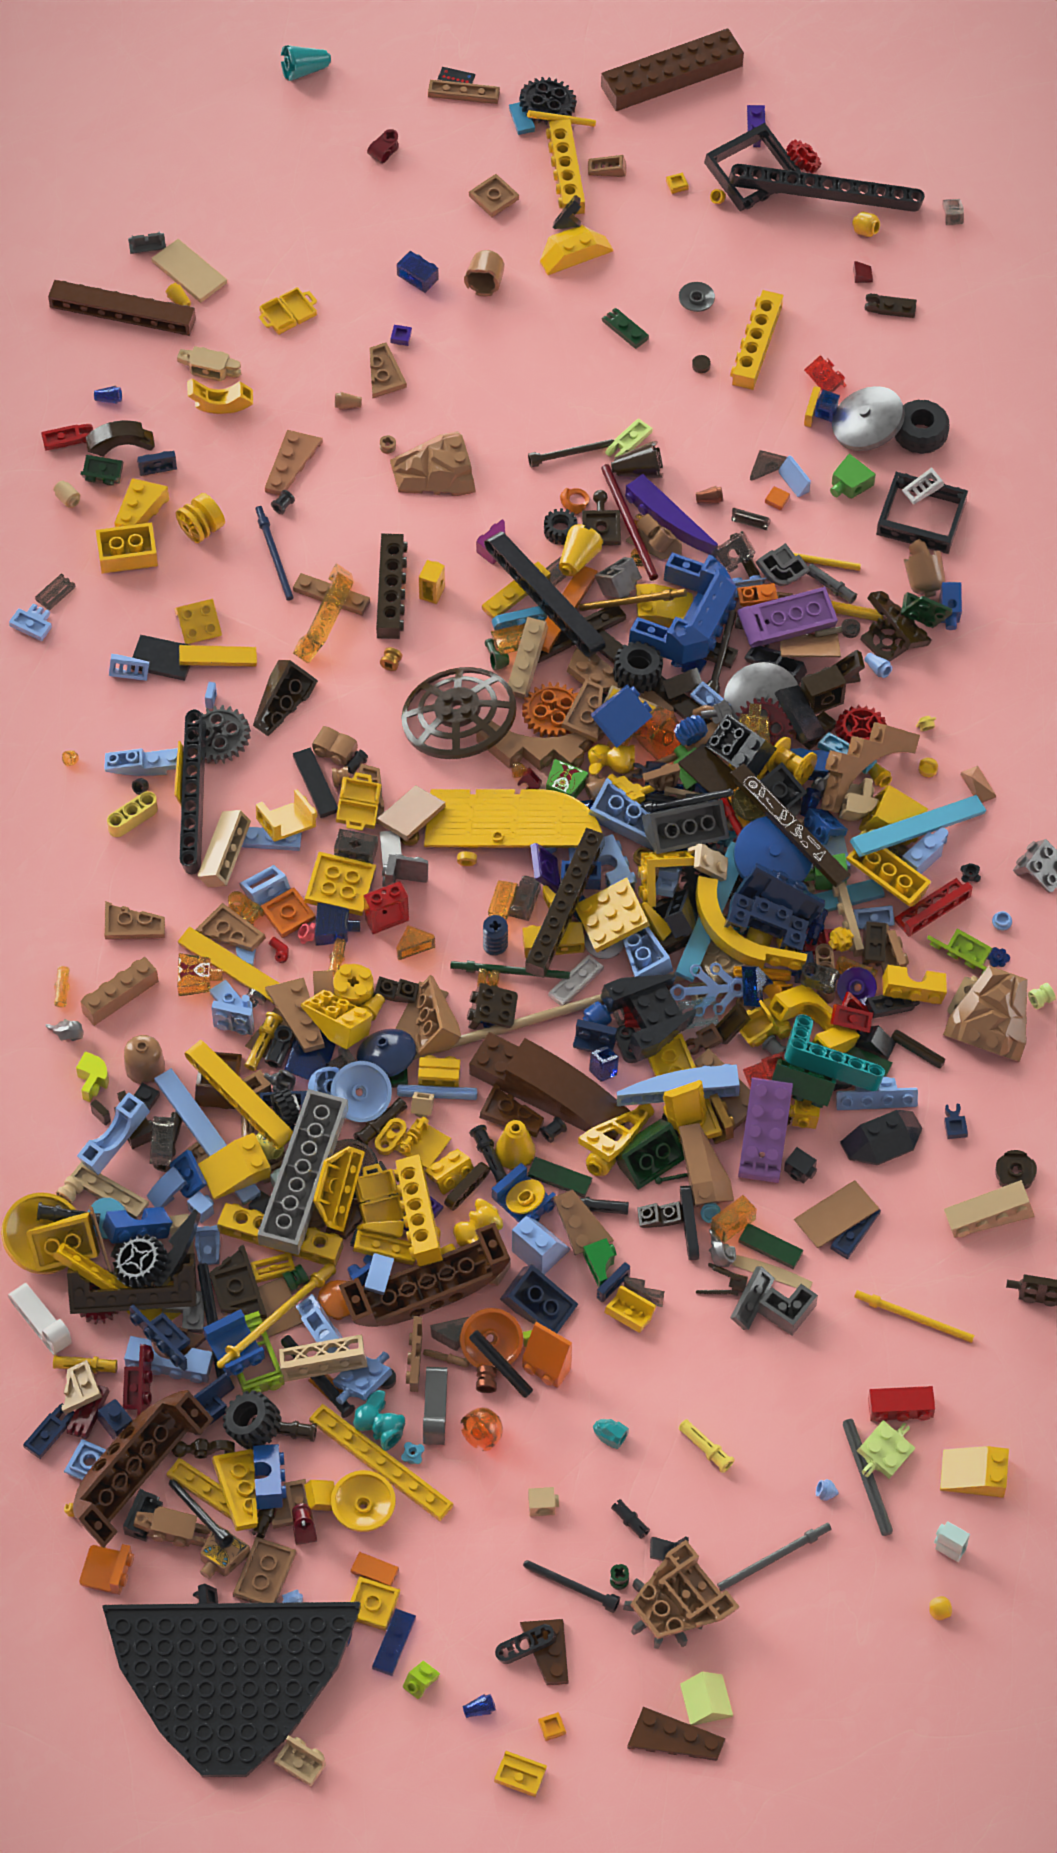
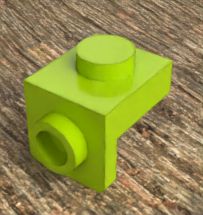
M423 1660L408 1673L403 1688L415 1698L420 1699L425 1689L438 1679L440 1673Z

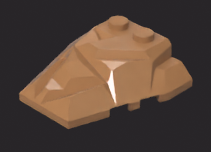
M459 431L440 434L390 460L398 492L422 494L423 491H434V495H440V492H449L451 496L476 493L471 462L463 435Z
M988 966L949 1016L943 1035L1020 1062L1027 1042L1026 1008L1028 979Z
M687 1540L667 1553L661 1565L656 1568L650 1580L645 1583L630 1604L656 1639L722 1621L740 1607L727 1590L721 1593L697 1563L699 1555Z

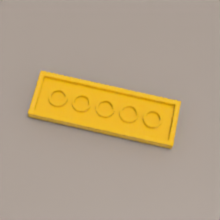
M682 1033L675 1036L656 1055L648 1058L655 1077L675 1071L696 1068ZM705 1099L707 1111L705 1121L699 1120L687 1125L699 1123L706 1137L711 1139L721 1136L722 1130L709 1099ZM678 1127L677 1133H678V1136H679L680 1141H681L680 1132H679V1127Z

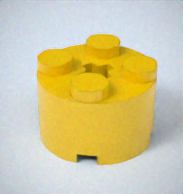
M343 964L340 966L333 979L335 996L345 999L357 1007L373 998L374 981L369 968L359 964Z

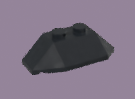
M895 1110L860 1124L841 1140L840 1144L849 1160L880 1165L914 1151L922 1132V1126L914 1112Z

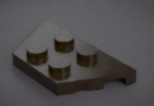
M241 1245L235 1254L231 1257L228 1256L220 1266L215 1267L210 1272L211 1282L221 1313L232 1314L241 1309L244 1315L259 1311L261 1318H267L245 1246Z

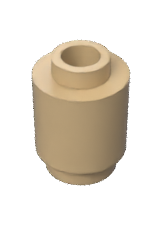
M62 480L54 486L55 496L66 507L70 508L78 505L81 495L69 482Z

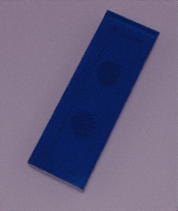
M397 1608L395 1609L372 1665L373 1670L393 1676L415 1623L416 1615Z

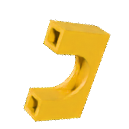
M807 983L775 994L768 1007V1010L780 1022L801 1014L809 1016L824 1030L816 1034L812 1043L842 1053H846L853 1048L860 1037L853 1029L830 1024L833 1009Z

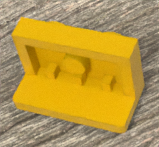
M456 1149L424 1171L427 1177L438 1185L440 1192L445 1195L454 1189L471 1172L474 1166L466 1154Z
M620 1286L616 1296L606 1306L604 1313L640 1333L651 1321L656 1305L626 1287Z

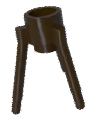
M708 1263V1266L713 1271L730 1277L728 1287H731L732 1290H696V1294H731L738 1296L739 1292L743 1293L748 1277Z

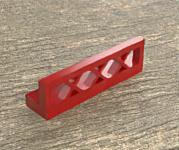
M955 878L919 901L914 907L911 906L894 917V921L910 937L969 899L973 887L968 882L962 884ZM953 886L957 887V889L949 893L950 888ZM941 897L940 900L933 904V899ZM921 907H925V908H926V909H924L923 911H921L920 913L917 914L919 908H921ZM905 917H910L905 923L902 921Z

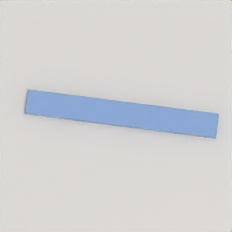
M172 1068L154 1078L155 1083L208 1156L227 1146ZM256 1184L234 1192L243 1205L261 1195V1191Z

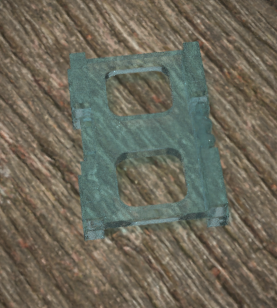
M714 996L703 997L702 1000H692L691 1002L690 1000L677 1002L681 1012L688 1008L696 1009L695 1019L686 1029L695 1028L694 1026H704L705 1024L708 1026L712 1023L714 1025L719 1023L716 998ZM713 1005L714 1017L704 1018L702 1007Z

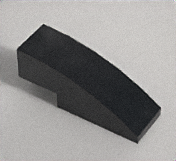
M764 646L751 647L744 657L750 664L765 662L783 667L792 674L798 685L801 682V678H804L807 674L804 662L781 657V651Z

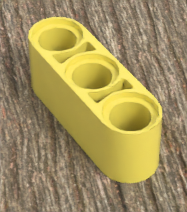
M150 791L143 792L112 812L107 817L109 834L113 837H121L155 815L158 810L156 795Z

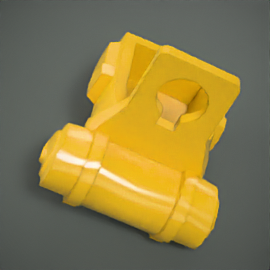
M770 998L760 1000L758 1008L746 1011L751 1020L740 1030V1033L752 1048L763 1044L771 1035L776 1034L780 1039L790 1036L792 1030L790 1022L787 1020L780 1022L768 1010L772 1001Z

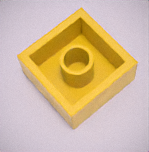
M310 1480L304 1487L311 1510L332 1511L331 1495L335 1487L334 1481Z

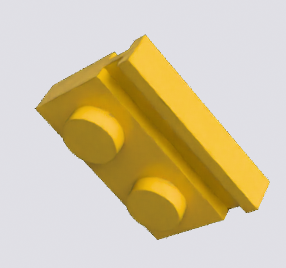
M505 1751L494 1782L536 1797L547 1770V1765Z

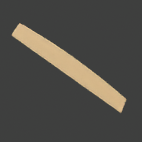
M736 1255V1260L732 1263L733 1266L750 1272H754L756 1267L762 1266L775 1278V1281L795 1288L803 1284L810 1289L813 1283L780 1267Z

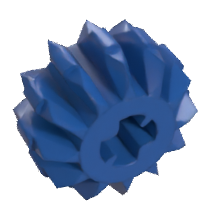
M692 715L685 720H681V723L677 724L674 729L675 736L682 746H690L697 741H701V738L705 737L708 732L707 725L700 715Z

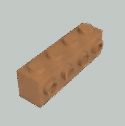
M146 957L134 961L129 968L118 972L113 979L102 983L94 992L86 994L80 1001L82 1013L94 1026L158 983L157 969Z

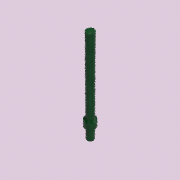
M467 960V962L451 961L450 969L466 970L469 973L480 971L536 976L526 972L525 967L481 964ZM548 970L545 977L570 979V971Z

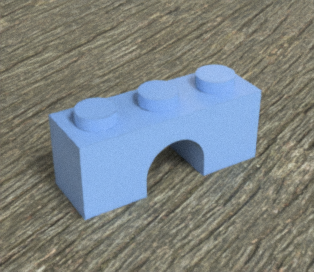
M613 834L605 836V845L598 858V862H601V866L611 865L615 868L605 873L606 886L609 887L628 878L635 891L637 879L634 872L629 870L628 858L622 855L620 841H616Z

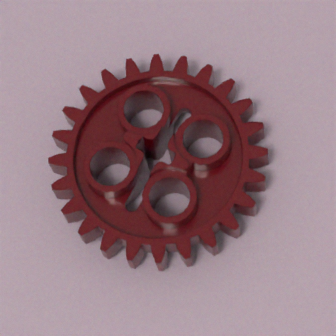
M761 697L760 702L754 698V704L746 701L747 708L740 706L742 713H735L739 717L737 721L740 722L742 719L746 720V716H753L755 719H758L756 717H758L759 712L766 710L768 716L765 720H760V722H764L767 725L765 727L766 730L776 740L772 741L764 732L759 733L760 727H758L759 730L756 732H758L760 737H766L773 746L783 737L794 738L789 733L794 730L789 725L791 722L784 713L783 708H779V701L773 704L772 698H769L768 702L765 701L764 697ZM779 723L781 731L774 734L772 727L774 724Z

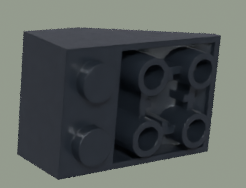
M729 714L724 717L705 744L707 748L734 767L738 768L745 764L756 777L777 749Z

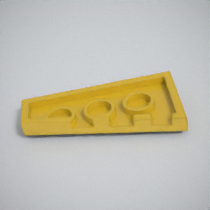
M248 1449L213 1456L212 1463L235 1530L241 1531L256 1528L258 1518L253 1450Z

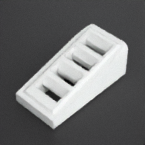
M931 467L902 489V492L914 505L943 487L944 482ZM930 478L934 481L933 484L929 481ZM925 482L929 487L926 489L922 483ZM919 486L923 492L920 493L916 487ZM913 490L917 496L914 498L909 491Z

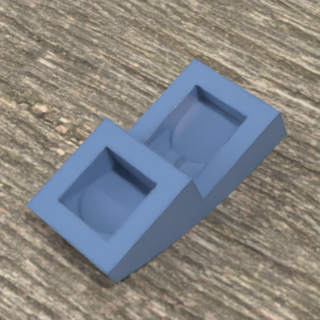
M172 1167L157 1181L147 1194V1197L154 1207H166L175 1199L173 1195L183 1188L187 1182L179 1171Z

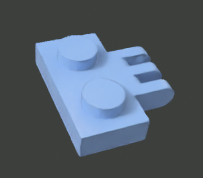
M32 604L27 612L18 608L10 619L9 626L43 641L52 628L51 623L46 621L51 612L49 610L44 612L42 607L37 609L38 606L36 604Z

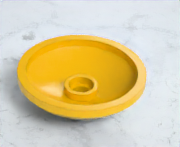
M359 1470L345 1475L337 1482L331 1495V1507L336 1519L344 1527L357 1532H369L382 1527L391 1518L395 1509L396 1499L393 1487L385 1477L373 1471ZM364 1504L367 1508L361 1509L360 1506Z

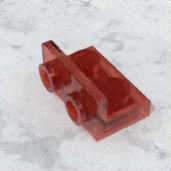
M820 355L804 371L818 387H821V390L828 397L840 385L844 388L847 385L843 381L845 379L843 374L839 370L835 372L832 369L835 365L829 358L824 360Z

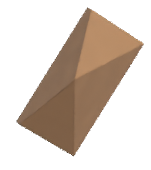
M978 765L960 773L973 796L977 795L982 803L996 797L995 792Z

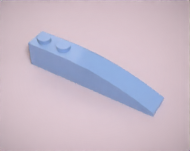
M724 1064L712 1067L703 1066L680 1070L638 1082L617 1092V1106L664 1102V1092L698 1080L702 1081L705 1099H709L710 1095L718 1093L719 1098L739 1096L737 1064Z

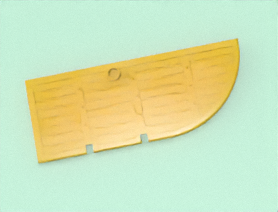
M431 789L430 794L444 801L446 807L426 824L424 847L531 848V844L538 843L543 848H577L586 827L602 833L597 818L589 815L590 809L572 796L557 791L521 789L520 794H515V789H476V794H470L471 789Z

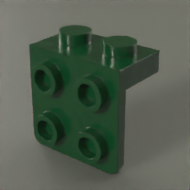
M907 592L903 597L901 614L911 620L924 624L926 627L934 628L952 615L953 610L925 596L918 597Z

